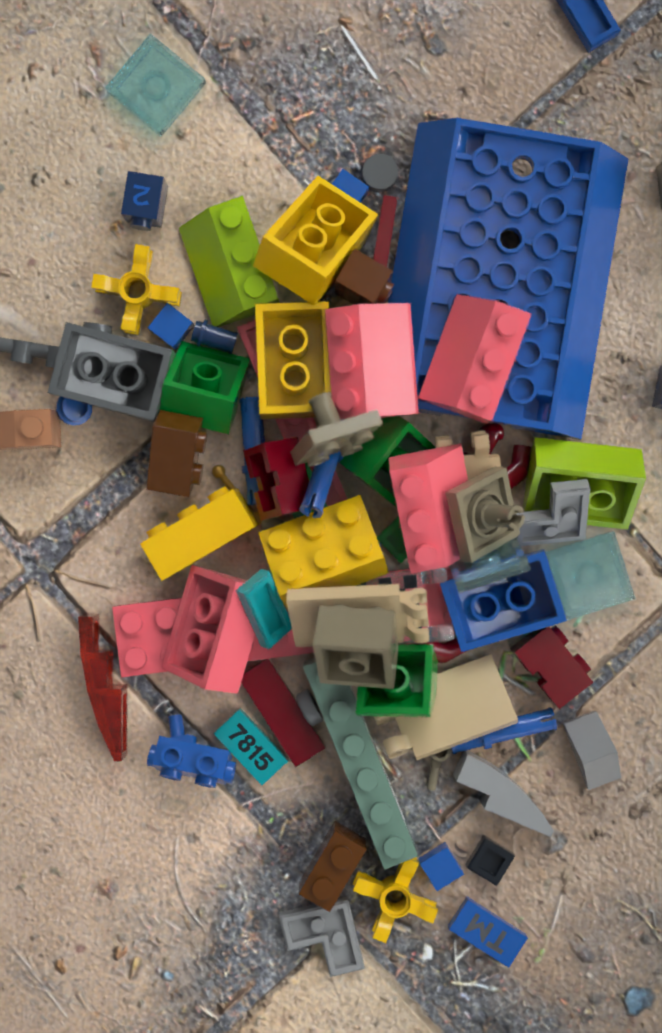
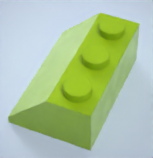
M243 196L208 207L179 227L213 326L222 327L255 315V304L279 303L272 278L253 267L260 244Z
M534 438L526 477L523 503L524 512L549 509L551 483L588 479L590 496L587 525L628 530L646 481L642 449Z

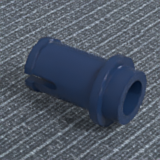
M205 319L204 322L196 321L191 341L196 342L197 347L206 345L232 354L238 332L210 325L208 320Z

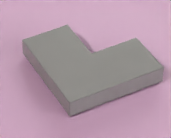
M588 479L551 483L549 509L516 513V515H525L522 527L519 528L520 535L513 539L514 546L585 540L590 496Z
M348 896L338 898L330 912L313 904L279 913L287 951L322 943L330 977L365 969Z

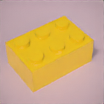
M317 176L264 234L253 267L315 306L336 280L354 248L360 251L364 246L378 214L320 176Z
M329 301L317 302L315 306L309 302L255 304L259 414L261 420L313 418L315 415L308 401L319 394L331 392L325 309H329Z
M361 495L323 508V514L320 518H313L314 512H312L309 517L304 515L258 532L278 594L287 611V589L356 586L389 574L385 558Z

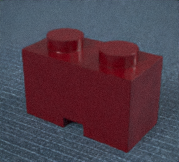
M298 437L266 442L243 450L250 478L256 477L259 491L254 492L261 521L300 511L299 508L303 502L309 479L305 463L295 466L290 453L299 443Z
M555 625L552 628L546 627L528 633L509 649L527 671L532 675L537 672L541 676L536 683L551 702L561 709L590 686L593 681L587 675L591 671L589 665L578 653L572 656L565 647L569 640Z

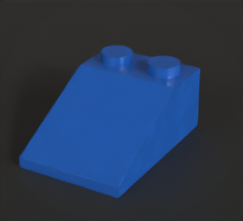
M545 549L440 582L461 652L567 621Z

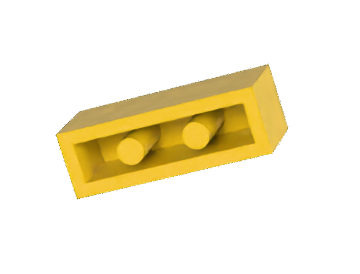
M224 486L207 496L210 503L198 509L194 504L177 514L179 521L167 527L166 523L163 522L146 532L149 538L141 542L140 545L161 581L173 576L259 526L238 488L228 491L227 487Z

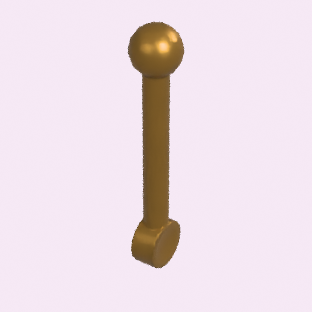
M215 465L212 468V475L215 478H220L229 491L237 489L226 476V470L222 465ZM248 506L260 525L262 521L260 520L259 512Z

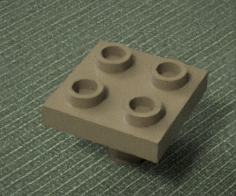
M331 392L314 396L308 402L312 407L319 428L309 430L290 452L294 464L297 466L307 462L309 467L328 461L330 459L329 455L341 452L342 456L358 452L362 449L361 444L373 439L372 433L383 424L378 410L340 420Z
M495 466L445 492L461 561L472 563L520 535L519 528L524 523L525 515H516V513H522L524 510L521 506L514 505L506 467Z

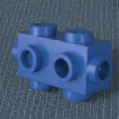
M182 715L169 716L171 737L159 736L157 745H151L147 766L155 767L156 770L160 771L159 776L180 781L181 776L195 778V784L203 787L216 788L217 783L224 785L226 783L232 784L236 762L232 761L230 751L196 744V736L185 735Z

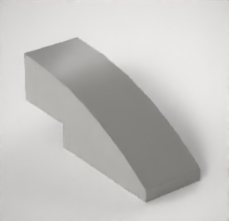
M469 750L462 752L453 775L456 782L483 793L480 802L485 810L549 837L552 836L554 830L521 786L485 758Z

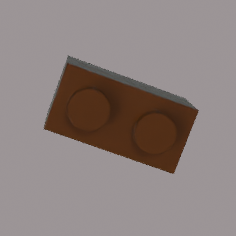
M354 248L335 280V294L353 305L386 304L395 285L390 282L393 271Z
M160 410L152 428L146 490L189 497L193 486L200 485L204 465L198 463L199 453L204 454L207 443V432L202 431L203 418Z
M334 821L299 881L298 894L330 912L366 851L365 838L339 822Z

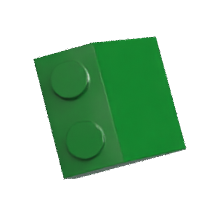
M182 341L162 385L160 410L203 418L202 428L229 435L238 410L250 358L228 354L227 352L204 346L197 347L196 344Z
M400 416L381 418L383 424L372 433L374 438L361 444V450L344 456L339 462L396 508L389 457L435 448L410 422Z
M398 644L394 689L358 686L356 715L431 717L436 698L438 668L434 646Z

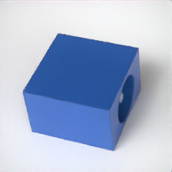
M344 169L341 170L332 185L360 203L369 193V186Z
M167 302L148 326V329L176 350L195 325Z
M446 842L418 858L421 867L436 891L464 875L460 864Z

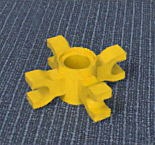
M135 244L132 271L125 273L120 279L93 273L91 288L95 289L96 293L118 295L126 301L121 330L126 334L139 336L142 310L149 307L153 302L163 304L168 302L172 306L180 307L182 292H180L179 288L154 285L148 279L153 251L150 250V246ZM137 282L144 283L146 286L145 293L139 298H130V287Z
M417 857L398 864L395 875L388 876L382 881L357 870L352 883L354 885L353 891L375 898L380 902L381 909L372 927V932H374L372 938L386 943L395 918L404 917L408 912L427 922L434 923L438 913L437 903L428 898L410 893L409 884L419 864L416 861ZM393 890H398L404 894V897L401 901L392 903L386 899V895Z

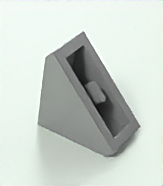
M597 711L563 722L588 790L621 778L618 752Z

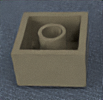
M319 605L313 650L320 683L394 689L398 658L395 611L385 610L380 607L363 609L349 608L345 605Z

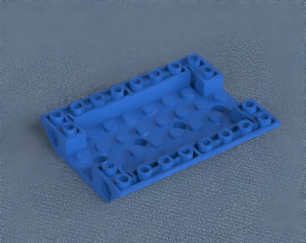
M462 118L418 123L391 281L395 285L388 299V304H411L417 398L456 294L495 300L532 315L491 422L511 425L510 428L578 440L582 439L629 158L599 141ZM518 159L528 161L532 168L531 174L526 177L516 175L512 169V163ZM504 231L515 232L520 240L519 246L515 249L505 248L500 242L501 233ZM418 399L419 413L435 416L446 414L468 418Z

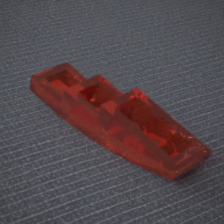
M83 614L78 616L80 655L87 692L98 727L113 760L122 761L127 756V684H113V649H99V614Z

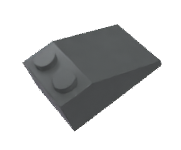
M66 322L48 393L155 422L160 412L162 385L176 353L172 349Z

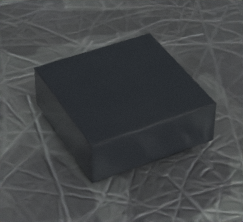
M483 834L465 865L467 869L497 886L513 861L515 854Z

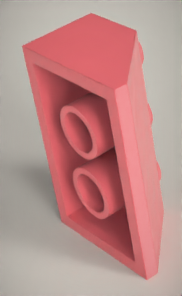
M456 294L418 399L484 424L491 422L532 314L495 300Z
M357 304L325 309L331 394L340 420L378 410L381 418L419 414L411 304Z
M461 443L389 457L390 475L410 574L450 566L460 559L445 492L468 481Z
M191 565L161 667L162 669L205 690L238 694L255 637V632L235 591L247 580Z

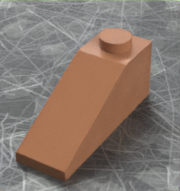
M34 409L0 412V450L62 448L60 418L55 410Z

